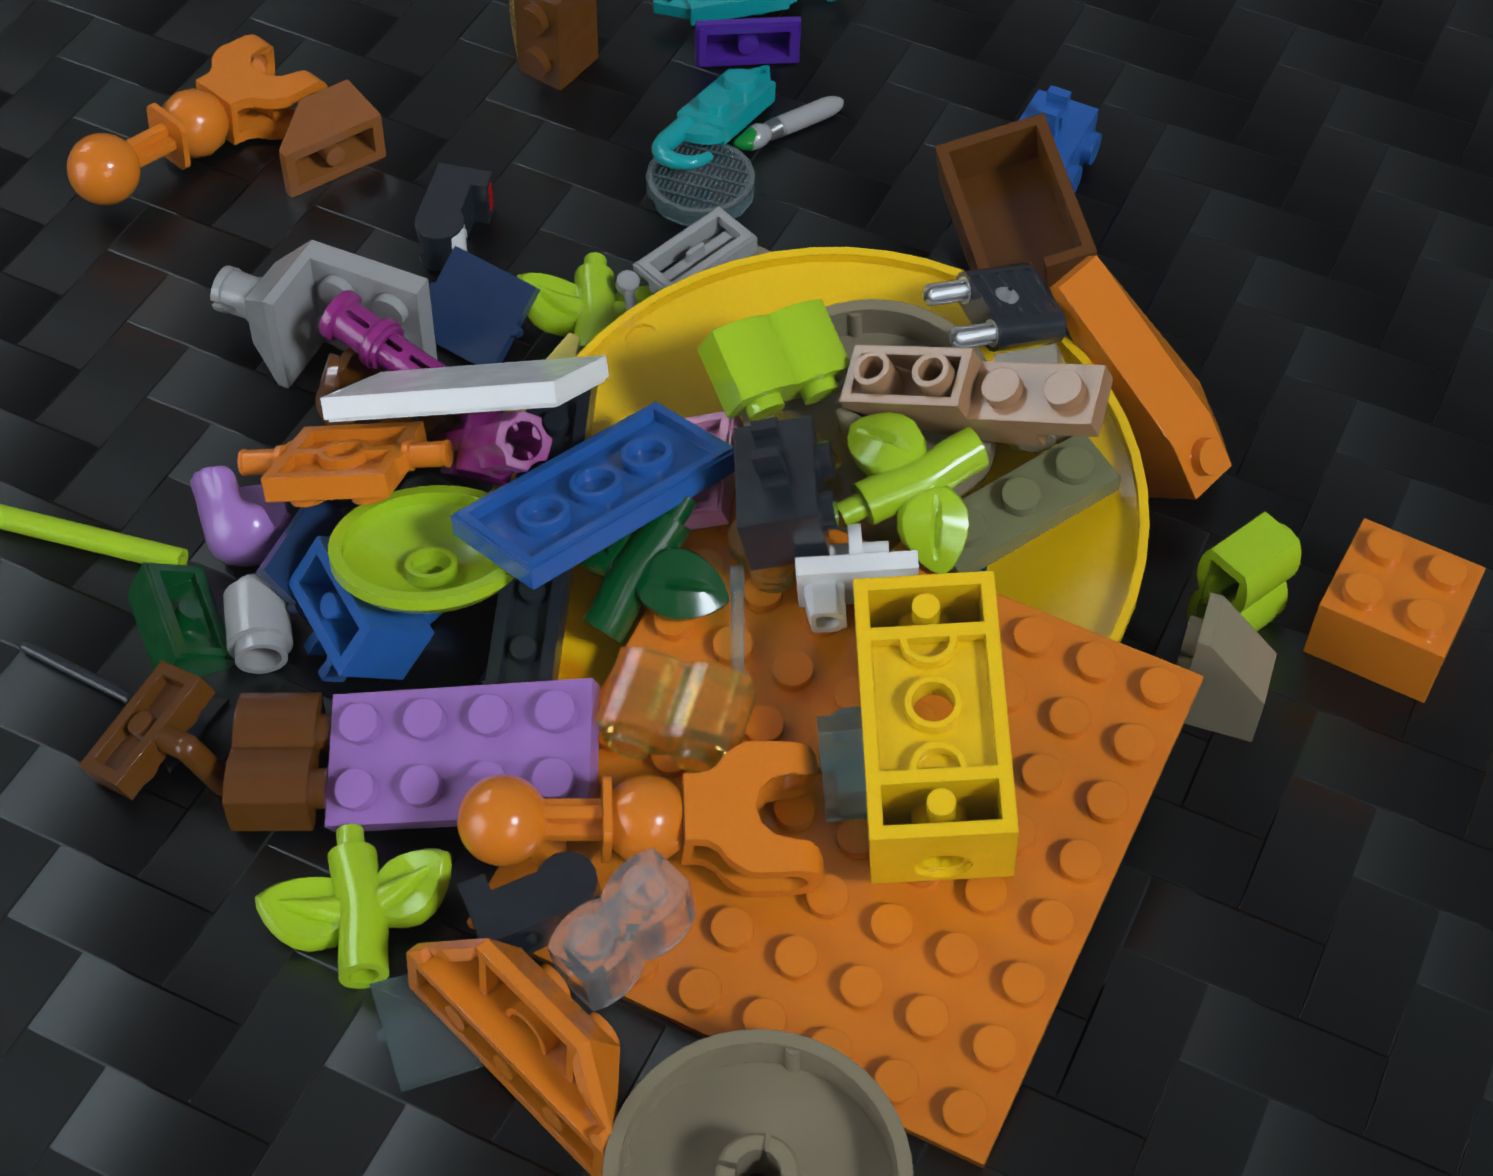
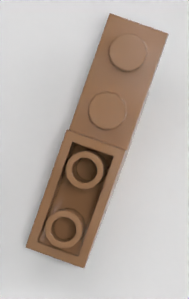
M855 345L839 402L844 408L865 415L884 412L904 414L914 420L919 429L939 434L952 435L969 426L976 432L981 441L1045 447L1048 435L1099 437L1113 377L1106 365L981 361L973 348Z

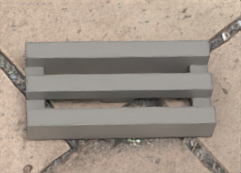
M718 206L634 263L633 271L638 275L641 284L645 281L649 283V291L655 294L661 289L695 273L751 256L757 251V237ZM723 228L725 229L724 232L719 234L717 237H715L708 243L704 244L702 242L704 239L710 238ZM686 254V258L678 262L676 265H674L664 273L660 272L664 268H666L667 266H669L670 264H672L673 262H675L676 260H678Z

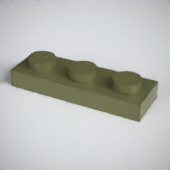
M1072 436L962 499L969 512V534L957 563L949 573L980 571L1119 489L1120 475L1088 437Z

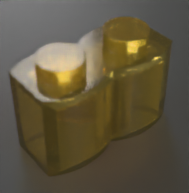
M621 647L595 721L602 740L608 742V747L619 755L638 760L647 758L648 754L668 755L673 758L674 763L685 771L690 773L706 772L715 767L725 753L742 743L757 697L752 677L742 672L710 663L685 662L674 656L650 649Z

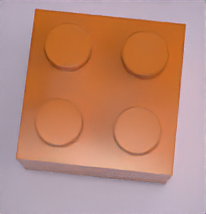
M1364 518L1318 607L1303 651L1425 703L1486 568Z

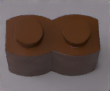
M321 692L240 694L235 709L232 748L226 763L222 805L231 831H313L318 809H326L328 768H323L325 754H329L332 720V713H326Z

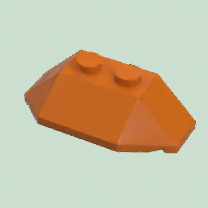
M489 938L417 943L408 950L406 955L409 988L591 1176H602L608 1138L612 1133V1127L617 1117L620 1062L619 1038L606 1019L596 1012H591L588 1015L571 998L570 990L562 976L548 964L544 963L539 966L522 948Z

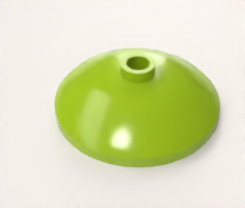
M430 485L394 491L390 497L381 502L360 505L353 509L337 524L328 543L329 564L336 581L347 592L362 601L393 612L432 614L465 608L496 594L515 577L454 535L450 516L490 494L468 487Z

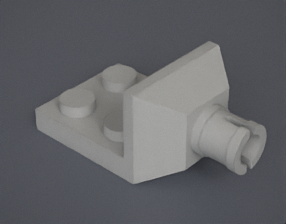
M310 240L276 261L264 277H256L242 272L239 268L228 265L219 271L212 284L210 300L214 301L212 304L213 309L242 317L249 322L255 347L278 385L285 388H290L324 342L334 345L342 351L349 348L338 339L329 341L319 333V324L326 308L336 296L345 290H352L361 297V304L382 319L393 318L399 322L404 331V338L437 360L428 279Z

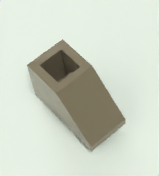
M1211 593L1204 618L1190 615L1180 654L1183 655H1179L1176 664L1204 676L1184 724L1252 742L1265 705L1277 653L1224 596Z

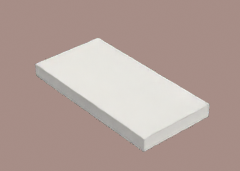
M606 355L386 371L323 396L320 400L324 420H329V422L557 407L601 384L609 377Z

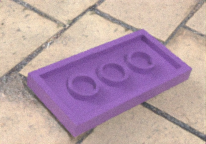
M593 678L334 694L325 827L335 833L340 826L345 824H358L363 827L364 831L457 827L458 809L467 791L480 780L498 774L514 775L527 780L539 790L544 799L597 798L600 685Z

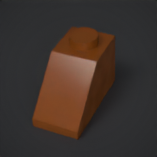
M348 79L299 100L279 149L286 193L291 198H294L386 157L381 114Z

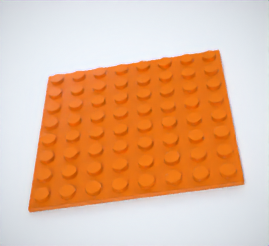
M734 489L729 524L694 529L683 548H688L698 553L712 565L724 582L730 601L723 609L713 614L679 622L662 620L650 610H646L600 690L597 798H601L602 776H612V790L625 779L643 774L667 778L681 789L683 773H699L712 769L718 764L725 753L744 741H786L806 744L814 751L817 757L818 775L810 790L799 798L766 803L758 813L761 822L774 834L810 840L819 848L824 863V880L814 890L806 894L745 897L726 886L716 873L709 868L701 865H681V849L669 859L650 865L626 861L612 850L611 862L601 863V841H544L537 852L529 859L511 866H499L489 882L490 889L493 890L537 872L542 862L555 853L569 851L585 856L591 861L597 872L604 901L601 914L595 923L586 929L529 954V956L704 1038L736 1030L767 1029L795 1033L824 1043L849 1057L876 1081L894 1106L906 1133L978 1167L984 1168L1201 687L1204 676L996 593L1019 827L1015 874L1008 877L871 884L854 604H846V628L838 632H813L805 607H799L795 564L751 571L737 530L736 492ZM837 529L829 530L830 544L848 543V534ZM918 562L919 575L936 574ZM939 695L924 696L913 706L915 713L927 721L943 720L954 710L950 701ZM469 917L467 921L468 927L475 930L471 918Z

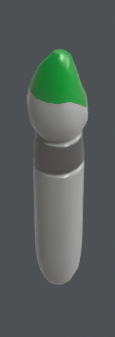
M827 96L778 115L764 123H755L733 140V146L742 151L758 150L769 141L784 137L835 115L843 107L844 100L838 96Z

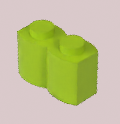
M822 299L804 301L768 315L752 316L723 325L712 330L697 348L726 417L733 418L748 415L750 421L762 420L778 413L785 407L784 401L802 398L805 405H810L831 397L840 390L838 382L847 374L850 364Z
M1263 512L1202 555L1197 569L1199 589L1190 596L1187 603V625L1190 615L1204 618L1211 593L1224 596L1256 632L1277 618L1284 611L1287 604L1288 588L1286 581L1297 572L1301 561L1300 541L1292 530L1286 525L1277 522L1267 512Z

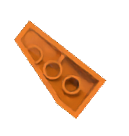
M1097 255L1087 256L1050 287L1054 299L1065 315L1066 326L1074 344L1088 356L1094 365H1106L1113 377L1111 389L1129 421L1141 454L1148 487V498L1196 500L1232 466L1220 429L1200 381Z

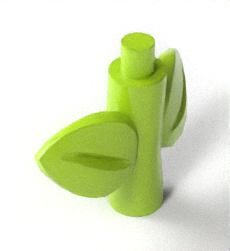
M592 252L585 256L584 264L575 271L574 283L543 273L528 272L517 275L521 280L540 289L527 315L530 321L545 333L566 337L570 332L579 336L580 352L598 333L627 311L624 295L619 292L615 293L614 273L607 266L606 257L598 252ZM649 286L638 287L635 293L637 304L653 295L649 291Z
M884 412L871 414L856 420L851 424L848 433L849 452L855 465L869 477L851 485L853 495L837 502L840 524L843 528H847V524H855L865 519L873 526L888 518L897 516V532L907 550H917L918 562L928 570L936 574L948 573L954 568L965 547L970 528L968 508L961 497L952 489L989 466L988 455L979 436L971 427L967 426L927 451V442L917 424L904 414Z
M345 824L336 830L337 846L332 848L327 856L331 878L302 877L279 882L255 896L256 909L266 927L277 939L291 948L313 952L338 946L339 982L348 988L364 989L377 986L389 977V928H410L422 925L435 914L448 890L452 862L449 852L437 848H426L399 855L388 861L380 870L376 849L371 844L365 842L363 827L358 824Z

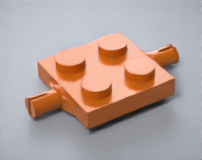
M423 421L304 427L292 441L285 445H277L274 449H241L238 453L237 463L242 476L263 475L260 479L266 502L291 501V504L295 507H311L321 504L326 500L352 499V502L355 504L369 505L390 497L408 471L426 467L450 468L454 460V451L449 439L444 441H427Z

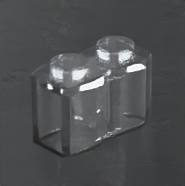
M654 848L648 849L625 861L613 873L605 885L601 898L591 900L579 906L558 925L551 936L547 949L556 971L562 976L567 986L592 1011L605 1008L623 997L639 978L645 961L665 954L684 938L692 926L696 915L690 882Z

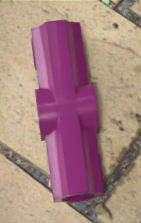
M521 410L510 413L499 411L468 413L466 422L456 423L449 431L436 434L434 441L449 439L453 446V464L450 468L440 467L441 473L460 481L474 479L504 486L511 481L512 473L527 472L536 462L546 461L552 443V438L545 432L542 426V418Z

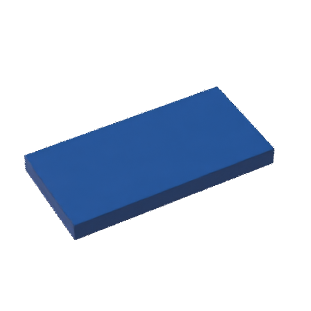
M653 402L450 516L453 532L459 539L532 590H535L678 506L686 496L691 498L734 473V447L658 402Z

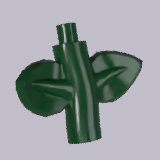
M686 496L678 506L580 563L584 570L604 577L583 620L622 643L642 604L660 619L674 622L701 618L723 609L728 604L730 599L725 584L712 565L698 553L688 548H680L692 532L684 524L697 505L694 500Z

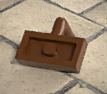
M161 661L78 767L93 781L133 800L141 788L154 777L159 765L169 754L179 759L216 795L223 796L226 765L198 738L186 732L196 723L201 711L216 692L201 677Z

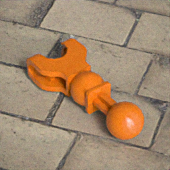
M245 35L219 47L215 51L211 59L212 68L209 73L196 79L197 89L191 88L175 92L162 104V107L156 103L148 105L149 129L127 140L110 133H95L79 140L70 151L67 159L69 182L75 192L88 202L97 205L120 203L135 191L140 180L141 168L163 156L184 170L191 166L190 158L197 159L212 155L225 143V139L234 146L254 138L267 140L284 139L297 108L290 106L296 104L304 97L328 88V86L321 79L306 70L284 76H274V47L257 35Z
M744 741L725 753L718 764L712 769L699 773H683L681 789L667 778L643 774L625 779L612 790V776H602L601 798L544 799L539 790L523 778L509 774L493 775L480 780L467 791L460 803L457 814L458 832L464 846L474 857L494 866H511L521 863L534 855L544 841H601V863L611 862L612 850L626 861L650 865L669 859L681 849V865L705 866L714 871L726 886L745 897L806 894L814 890L824 880V863L819 848L810 840L774 834L761 822L758 813L766 803L799 798L809 791L818 775L816 754L808 745L797 742Z

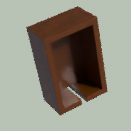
M1044 113L935 146L939 183L970 270L1029 263L1035 268L1052 294L1050 290L1052 285L1087 256L1097 255L1096 247Z

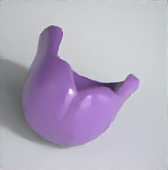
M227 466L202 468L200 471L195 472L190 480L205 541L215 558L237 567L261 565L293 519L292 514L289 512L288 501L266 502L262 485L239 487L234 472Z

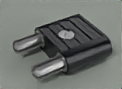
M1029 263L962 271L958 273L955 281L926 284L923 290V299L928 306L959 302V305L972 325L951 329L949 339L953 348H970L985 345L989 351L998 352L1057 343L1062 341L1066 334V319L1062 309L1035 268Z

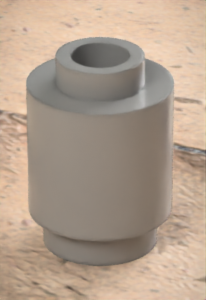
M258 574L243 576L228 586L223 594L227 651L235 659L236 666L242 671L254 674L273 672L286 664L288 653L293 648L291 614L287 610L288 603Z

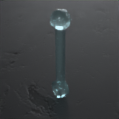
M730 565L731 670L727 672L724 683L731 693L742 694L749 689L751 684V677L744 670L745 574L744 565Z

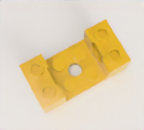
M994 571L853 579L871 884L1014 876L1019 827ZM939 695L950 701L954 710L943 720L927 721L915 713L913 706L924 696Z

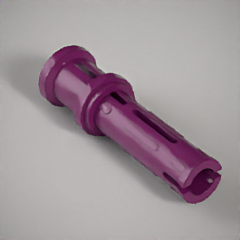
M345 290L336 296L321 317L319 333L329 341L338 339L359 354V361L367 368L380 369L383 367L388 371L446 367L445 364L404 338V331L399 322L393 318L382 319L361 304V297L352 290ZM468 413L451 415L461 422H466Z

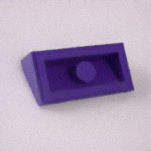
M801 16L698 20L695 23L694 31L696 67L799 63Z

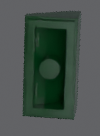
M143 562L129 589L128 599L153 671L161 661L199 677L233 667L235 659L227 651L226 630L202 566Z

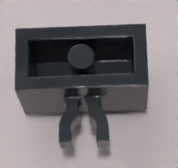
M812 415L778 420L775 417L752 421L749 426L733 428L736 523L751 571L795 564V558L829 556V530L839 529L840 521L834 490H826L825 480L836 479V466L831 442L829 439L818 440Z

